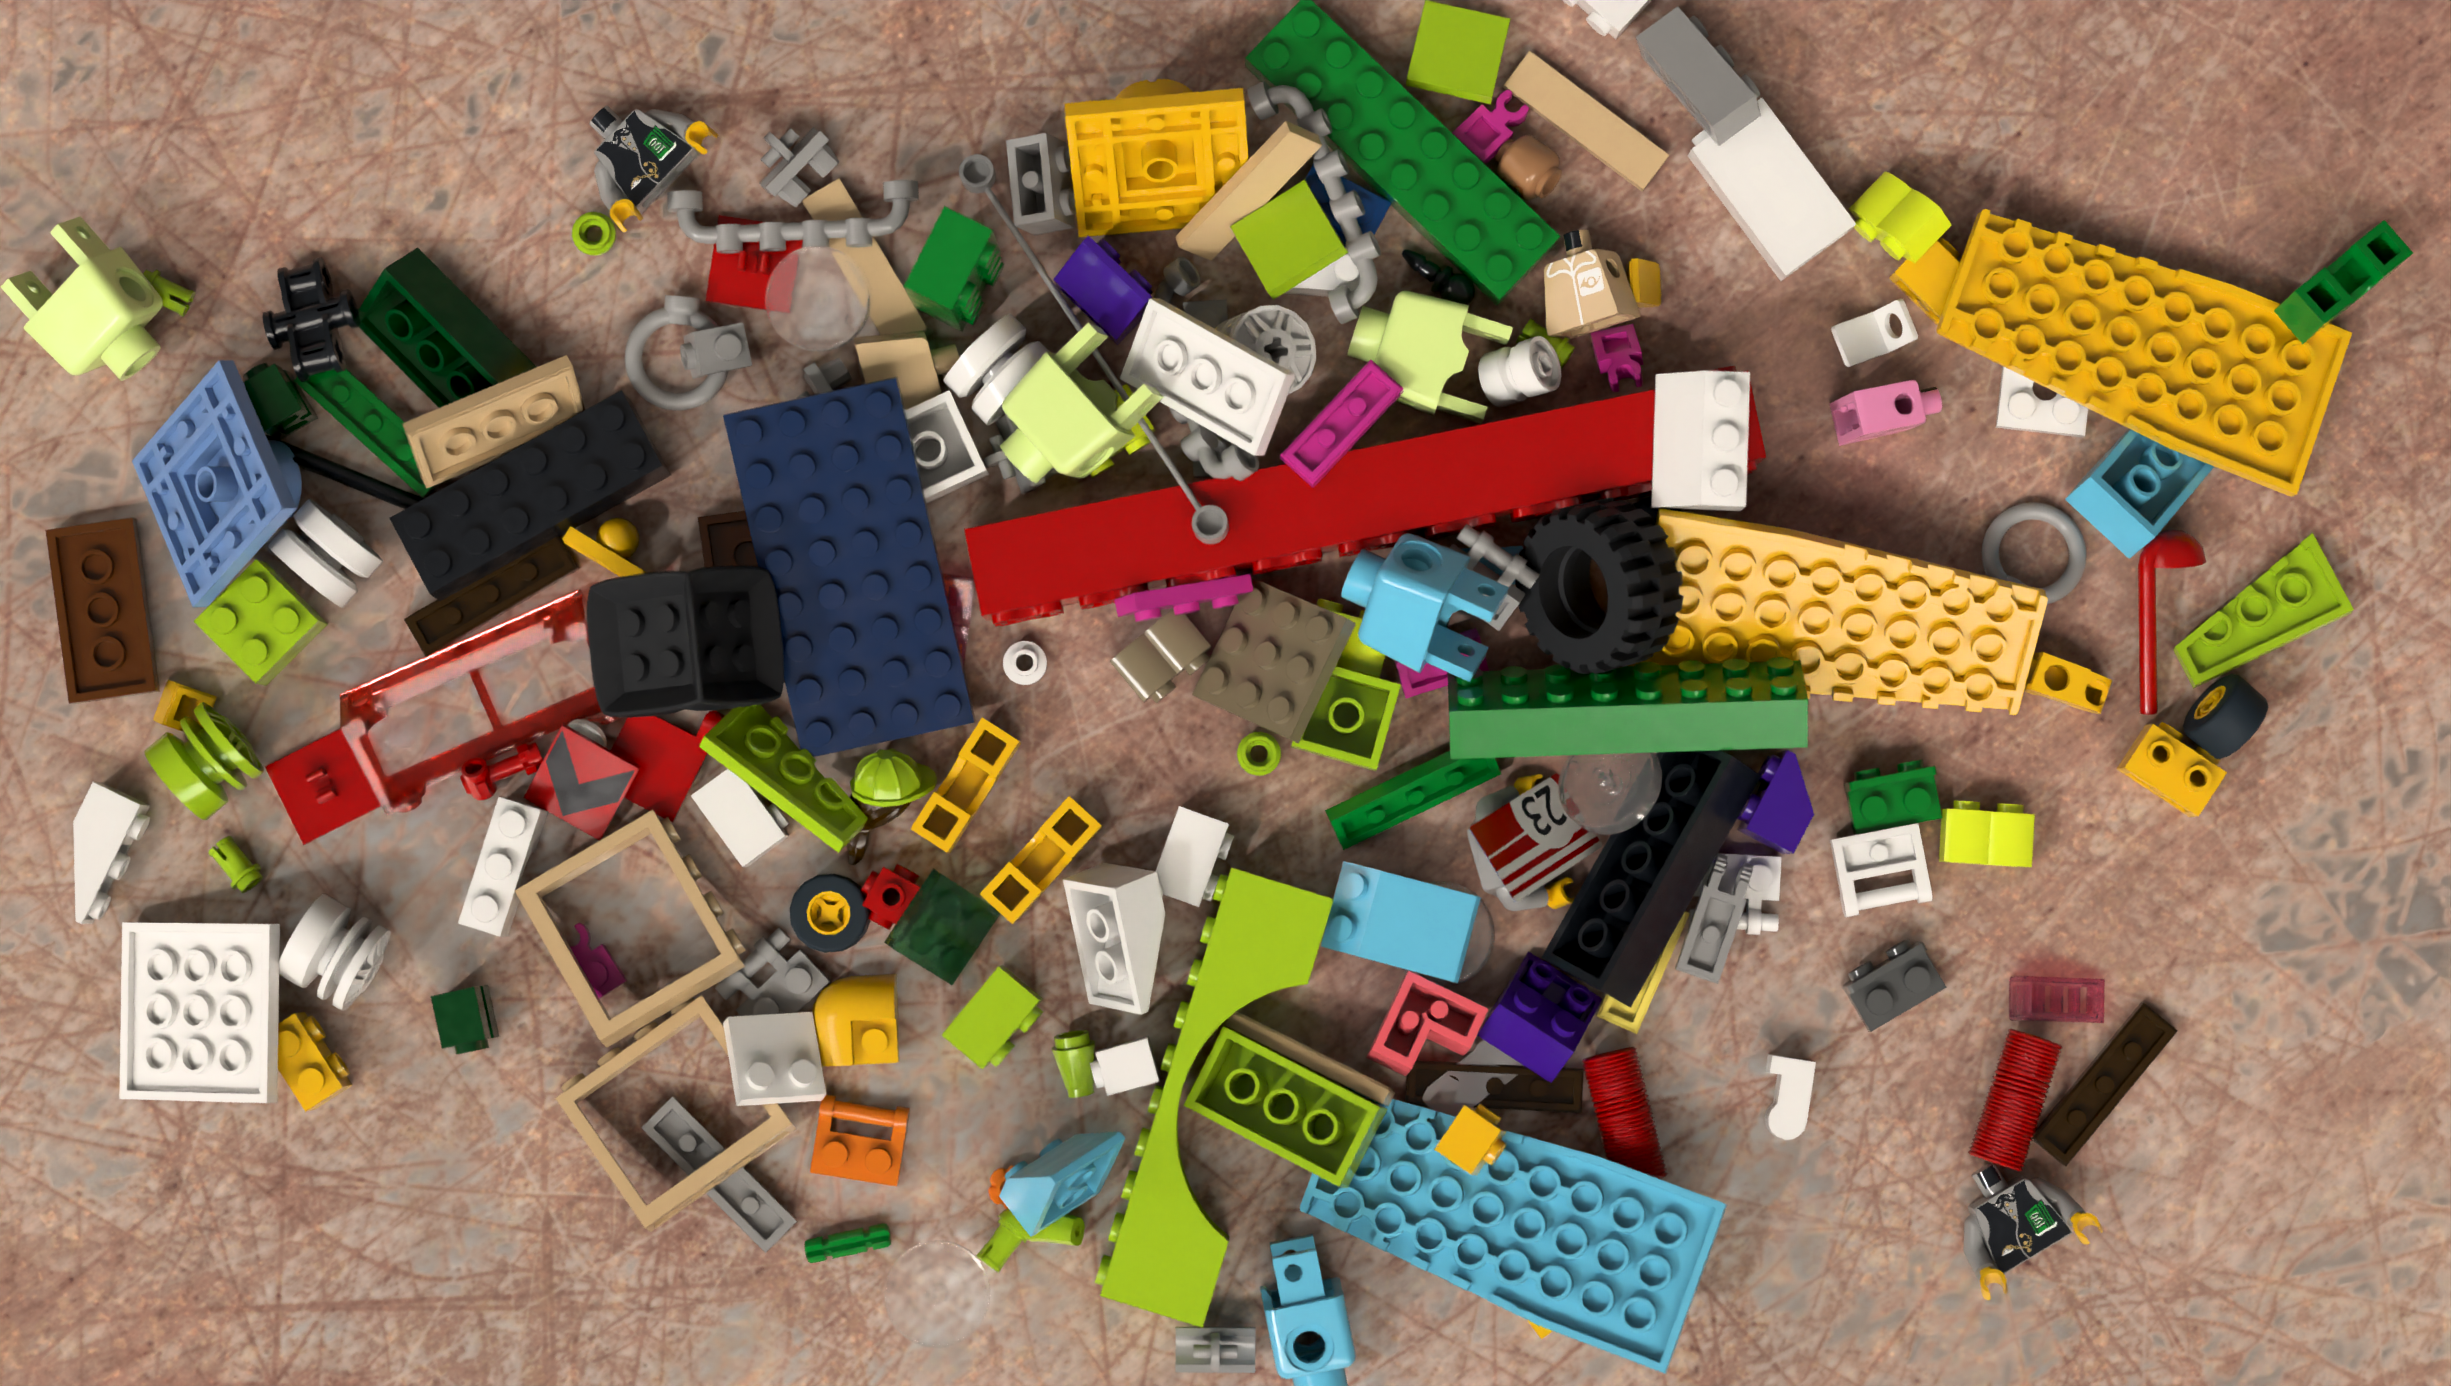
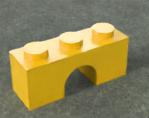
M982 717L959 752V756L947 777L936 792H933L910 829L946 853H951L1018 750L1021 742Z
M1068 796L1039 828L1035 836L1005 865L980 895L1011 924H1015L1103 826L1072 797Z

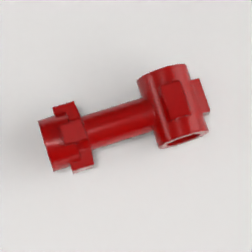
M536 742L529 745L525 743L516 747L518 754L487 766L486 761L482 758L467 760L461 767L462 775L460 776L466 793L471 794L476 800H486L495 794L497 790L496 781L525 770L527 775L536 773L543 761Z

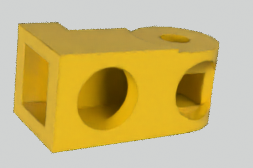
M2036 652L2033 655L2024 692L2058 701L2080 710L2101 714L2112 680L2091 672V669L2044 652Z

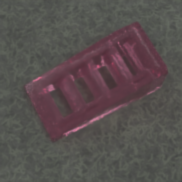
M2036 976L2011 977L2009 980V1019L2011 1021L2104 1023L2105 979ZM2045 987H2050V1012H2045ZM2064 987H2068V1013H2063ZM2080 988H2087L2086 1014L2080 1013Z

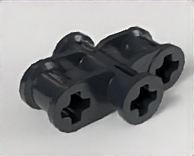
M322 257L313 259V264L288 270L286 267L279 268L277 276L285 311L274 314L270 310L263 312L262 316L265 333L271 347L277 350L282 348L283 343H290L291 361L295 373L301 382L309 381L311 375L334 369L337 373L345 371L346 364L338 328L349 325L353 329L360 326L358 308L349 289L340 292V296L333 298L331 277Z

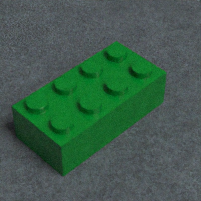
M946 206L943 207L904 284V288L917 310L963 332L967 323L974 326L985 304L982 301L981 295L986 285L988 284L993 287L1004 267V263L1001 262L1002 254L993 230Z

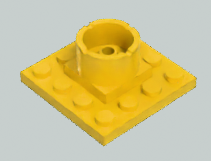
M1157 79L1154 82L1144 80L1127 86L1115 99L1064 103L1079 237L1184 228L1248 161L1243 88L1193 92L1184 84L1170 79Z

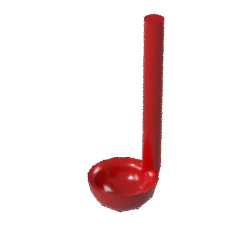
M2164 530L2158 533L2153 540L2145 545L2139 557L2140 714L2144 715L2158 713L2156 568H2187L2206 563L2203 546L2193 536L2183 530Z

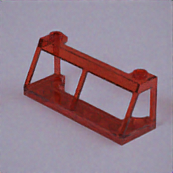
M581 589L340 694V728L386 816L397 811L399 813H406L417 808L422 803L421 798L426 793V787L460 773L462 765L469 759L482 758L487 761L561 728L563 723L568 725L573 720L587 717L590 722H599L601 725H606L619 719L618 717H610L602 713L595 689L591 687L521 719L503 725L478 671V668L547 638L551 645L562 641H570L574 644L585 639L589 646L587 601ZM469 673L491 722L493 731L393 775L386 776L368 736L372 726L388 717L389 707Z

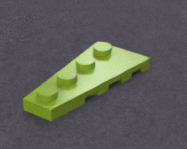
M2311 533L2296 548L2282 557L2255 582L2247 586L2220 611H2217L2177 644L2173 651L2194 689L2351 614L2354 609L2314 534Z

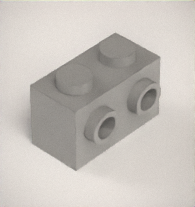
M1048 133L1006 140L1014 226L1033 235L1075 228L1074 214H1076L1074 190L1071 188L1070 182L1071 164L1067 143Z

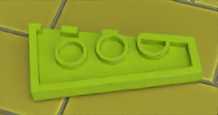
M761 704L733 708L703 737L699 747L839 853L863 829L868 819L866 815L833 778H825L815 767L816 759L807 749L800 750L786 735L788 728L778 716L771 718Z

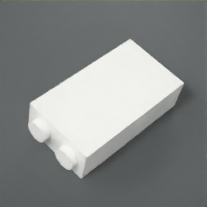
M1760 98L1757 101L1761 113L1760 117L1720 146L1703 130L1691 140L1695 147L1691 149L1688 157L1779 280L1782 281L1852 230L1856 223L1765 100Z

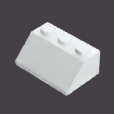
M1694 371L1655 375L1651 508L1741 511L1746 507L1750 372Z

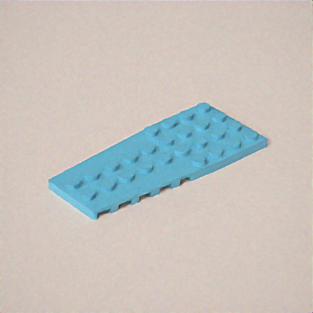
M1345 1086L1388 1110L1349 1187H1338L1312 1173L1300 1205L1302 1212L1366 1241L1385 1252L1391 1253L1424 1271L1449 1281V1283L1470 1291L1541 1327L1659 1372L1667 1373L1728 1204L1605 1158L1506 1131L1501 1139L1506 1143V1146L1492 1166L1486 1162L1477 1176L1471 1175L1434 1150L1456 1116L1392 1099L1390 1105L1386 1106Z

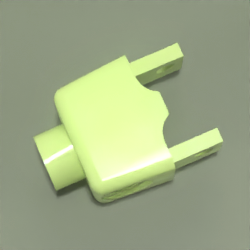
M81 217L59 223L50 233L79 264V267L53 295L32 271L8 278L1 288L29 318L23 329L69 374L75 376L82 375L107 365L120 381L126 380L145 367L161 348L144 327L161 310L163 300L122 247L110 250Z
M1404 290L1396 295L1390 314L1362 306L1347 356L1366 362L1372 360L1404 388L1403 393L1396 402L1434 416L1435 411L1439 410L1482 424L1488 407L1442 393V389L1447 379L1456 373L1462 372L1469 350L1463 343L1462 331L1507 345L1513 327L1467 313L1469 305Z
M1087 323L1056 354L1046 351L1002 402L1005 414L1014 422L1018 429L1000 445L1001 450L1011 463L1034 483H1038L1053 467L1060 474L1080 479L1087 477L1135 437L1131 428L1163 398L1155 387L1143 384L1117 409L1118 394L1105 380L1092 381L1081 375L1076 368L1109 337L1099 326Z

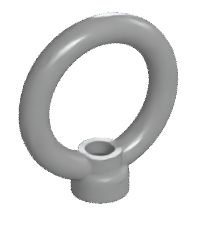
M665 295L664 307L649 313L640 320L628 338L625 349V367L629 380L635 390L645 400L657 407L674 411L696 408L714 397L726 380L728 371L710 374L701 385L691 391L671 393L654 385L643 367L642 354L645 343L658 328L667 324L690 325L699 331L719 327L712 318L699 311L700 298Z
M2037 502L2014 505L2000 513L1992 521L1985 533L1982 543V562L1985 573L1989 577L2025 585L2020 580L2007 575L2003 570L1999 559L2001 540L2013 525L2021 521L2035 519L2047 522L2060 531L2067 542L2069 550L2068 565L2063 575L2053 584L2040 588L2046 592L2047 604L2054 603L2068 595L2076 587L2083 575L2086 565V546L2083 535L2072 518L2054 506Z

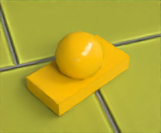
M611 518L605 521L598 529L596 541L571 526L563 537V543L619 577L647 573L626 560L635 553L639 545V533L629 520Z

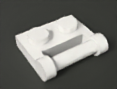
M1918 823L1830 840L1840 890L1841 906L1845 918L1859 915V910L1911 900H1917L1918 903L1932 901V890ZM1912 869V883L1859 893L1855 892L1853 880Z

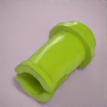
M146 269L143 275L161 296L163 306L184 317L190 305L175 299L174 296L186 302H193L196 292L161 277V271L157 269L154 272Z
M1533 319L1528 321L1522 330L1523 334H1520L1516 341L1518 343L1537 336L1547 339L1558 356L1561 369L1565 366L1575 349L1573 345L1569 344L1570 338L1565 337L1561 339L1548 336L1547 330Z
M227 836L217 842L218 849L212 847L209 850L208 854L215 859L232 880L230 883L232 889L238 888L241 893H246L263 879L259 872L261 866L257 863L252 864L234 842L232 836Z

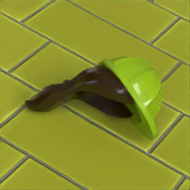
M879 749L865 756L858 763L855 775L850 781V799L868 819L863 829L846 845L849 854L848 863L850 865H856L863 859L868 847L871 829L892 821L900 816L910 806L912 801L924 797L934 790L937 783L934 770L926 765L916 763L909 755L901 753L896 749Z

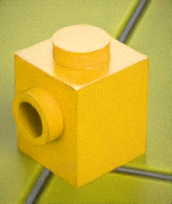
M1480 1103L1476 1109L1464 1105L1434 1150L1469 1174L1477 1176L1486 1162L1491 1166L1496 1162L1506 1146V1143L1501 1140L1506 1131L1498 1126L1502 1118Z

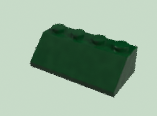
M418 247L383 270L358 309L360 316L359 328L439 408L537 368Z

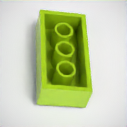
M1223 1026L1183 1105L1342 1188L1349 1187L1388 1110L1283 1054Z

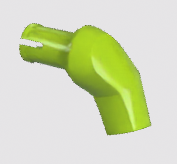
M1007 1208L998 1215L1000 1226L976 1256L999 1273L1022 1241L1024 1243L1028 1240L1030 1242L1038 1241L1079 1246L1083 1240L1085 1224L1082 1218L1066 1214L1030 1237L1009 1208Z

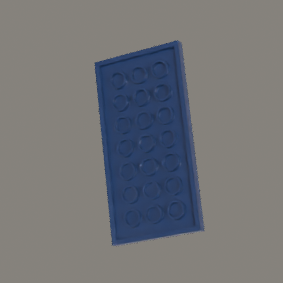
M898 377L724 414L723 418L758 567L769 571L777 594L784 653V681L800 750L805 748L813 757L975 723L974 710Z

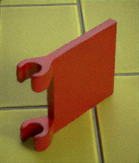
M714 710L706 713L697 735L659 716L627 718L611 751L638 765L640 769L624 798L648 811L653 810L656 815L664 819L668 817L673 823L708 755L707 752L699 747L703 737L725 716Z

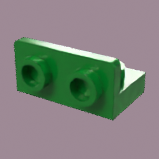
M1923 759L1896 764L1898 773L1881 776L1880 768L1853 772L1855 781L1844 783L1854 835L1941 819L1942 813L1934 775H1937L1936 766L1924 768Z

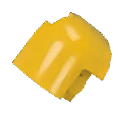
M897 974L850 976L835 980L820 992L813 1004L812 1013L822 1067L899 1062Z

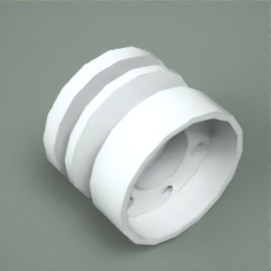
M1279 305L1259 306L1218 324L1215 328L1219 332L1295 373L1288 394L1300 389L1312 375L1316 361L1315 339L1307 323L1292 310Z
M322 894L307 910L290 937L278 963L279 975L301 988L308 986L318 974L321 975L322 978L319 983L317 997L326 1000L336 990L333 1006L345 1011L367 989L374 979L384 959V952L388 945L391 931L378 925L369 934L372 920L367 917H362L350 930L346 929L351 908L326 894Z

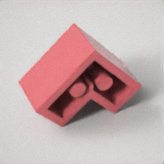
M1408 971L1399 985L1366 1058L1403 1076H1407L1412 1070L1426 1038L1464 1056L1471 1049L1489 1009Z

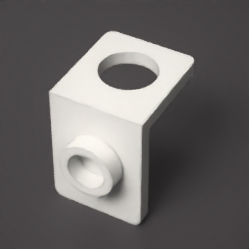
M1903 299L1895 300L1871 313L1839 323L1831 328L1844 364L1847 367L1890 353L1918 339L1917 331ZM1891 313L1897 315L1902 323L1903 331L1900 337L1891 330L1889 324Z

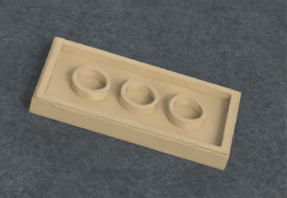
M565 355L402 424L421 479L427 489L494 461L583 412L585 406L573 366L568 356Z

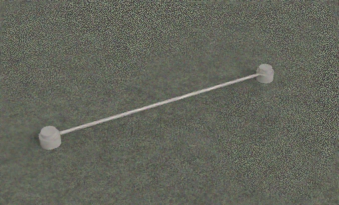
M980 154L968 156L959 167V176L962 184L970 192H985L1079 332L1083 328L991 190L996 179L992 162L986 156ZM1096 348L1092 354L1125 402L1129 396ZM1142 418L1138 422L1196 509L1192 518L1195 536L1206 544L1219 543L1226 537L1229 530V523L1225 512L1214 505L1203 507L1200 505Z

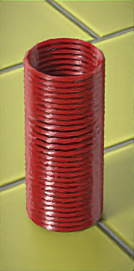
M2008 1029L2009 1033L2006 1034V1041L2003 1042L2001 1058L1998 1059L1999 1063L1996 1066L1998 1070L1994 1071L1996 1075L1992 1076L1994 1080L1991 1083L1993 1085L1989 1086L1990 1092L1987 1093V1100L1984 1101L1982 1117L1979 1118V1125L1976 1126L1977 1130H1975L1976 1134H1974L1975 1138L1972 1139V1146L1969 1147L1970 1151L1968 1153L1969 1155L2021 1172L2023 1171L2022 1167H2024L2023 1163L2026 1162L2027 1150L2030 1149V1142L2033 1141L2034 1129L2037 1128V1121L2040 1120L2041 1108L2044 1107L2043 1103L2045 1101L2042 1098L2047 1097L2043 1093H2048V1090L2045 1088H2050L2047 1083L2052 1082L2053 1070L2056 1069V1062L2059 1061L2058 1057H2060L2059 1053H2061L2060 1049L2063 1047L2055 1042L2025 1032Z
M1628 1047L1584 1058L1581 1062L1584 1063L1583 1067H1585L1584 1071L1588 1080L1587 1084H1589L1590 1096L1593 1098L1591 1101L1594 1102L1593 1107L1596 1108L1594 1110L1597 1113L1595 1117L1599 1118L1596 1122L1599 1123L1598 1127L1600 1128L1599 1131L1601 1132V1140H1603L1602 1144L1604 1145L1603 1148L1605 1149L1604 1152L1606 1153L1605 1157H1607V1160L1658 1179L1666 1177L1668 1173L1666 1172L1667 1169L1664 1168L1666 1166L1664 1164L1665 1160L1662 1159L1664 1156L1661 1155L1662 1151H1660L1661 1147L1658 1142L1659 1138H1657L1658 1134H1656L1657 1130L1654 1125L1655 1121H1653L1654 1117H1652L1653 1113L1650 1112L1651 1105L1648 1104L1650 1100L1647 1099L1648 1095L1645 1094L1647 1090L1644 1089L1646 1085L1643 1082L1644 1078H1642L1643 1074L1640 1069L1641 1065H1639L1640 1061H1638L1639 1057L1636 1056L1637 1048Z

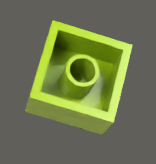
M255 559L193 621L255 684L267 686L328 625L267 562Z
M1335 666L1299 743L1293 741L1291 747L1376 771L1401 684Z
M1003 965L998 966L943 1032L942 1036L981 1069L986 1068L990 1063L997 1067L1015 1047L1009 1041L1018 1029L1024 1033L1027 1032L1041 1016L1043 1011L1037 1006L1043 998Z

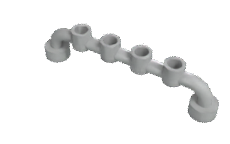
M1265 81L1251 86L1247 89L1248 97L1256 115L1261 121L1279 113L1277 104L1288 103L1295 110L1298 126L1319 136L1322 146L1313 155L1314 167L1328 193L1332 213L1341 226L1350 258L1360 274V283L1354 291L1351 292L1346 285L1329 291L1328 297L1332 310L1341 324L1359 318L1358 308L1368 302L1376 291L1378 277L1373 258L1380 256L1381 250L1372 231L1362 234L1356 218L1364 215L1365 210L1355 190L1348 193L1345 191L1340 177L1348 174L1349 170L1341 151L1337 149L1330 152L1324 136L1333 132L1329 118L1322 108L1314 111L1305 94L1295 87L1280 85L1270 88Z
M894 180L883 182L884 201L893 202L890 214L880 219L807 220L795 223L764 222L752 225L721 224L710 227L700 225L694 215V212L703 211V192L691 190L668 192L667 196L668 211L677 212L679 226L687 237L698 243L716 244L717 253H740V251H743L744 242H759L760 251L786 250L787 240H803V249L829 248L830 238H846L847 247L872 246L873 236L891 234L903 225L908 217L910 202L919 200L918 181Z
M1178 257L1164 268L1165 279L1159 284L1154 298H1160L1171 304L1174 293L1185 296L1200 285V276L1194 265L1184 257ZM1169 407L1171 414L1179 423L1186 424L1188 422L1191 433L1181 440L1183 452L1190 460H1199L1206 473L1213 478L1227 479L1234 477L1239 481H1243L1258 471L1259 462L1257 457L1235 444L1222 452V461H1219L1215 452V448L1218 447L1215 433Z

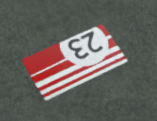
M1558 773L1469 827L1514 902L1520 901L1602 847L1601 841Z

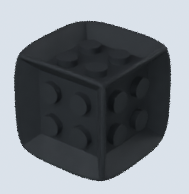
M717 566L695 569L689 572L661 571L612 578L598 582L590 587L587 601V626L591 669L597 701L604 715L629 718L667 715L682 710H721L764 704L781 697L784 685V653L777 594L768 570L755 566Z

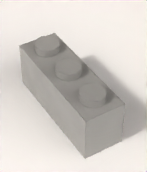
M1677 6L1637 35V44L1644 61L1714 142L1720 146L1761 116L1756 99L1760 96V92L1746 74L1739 77L1732 69L1734 62L1721 45L1714 48L1706 39L1709 35L1699 19L1694 15L1688 18Z

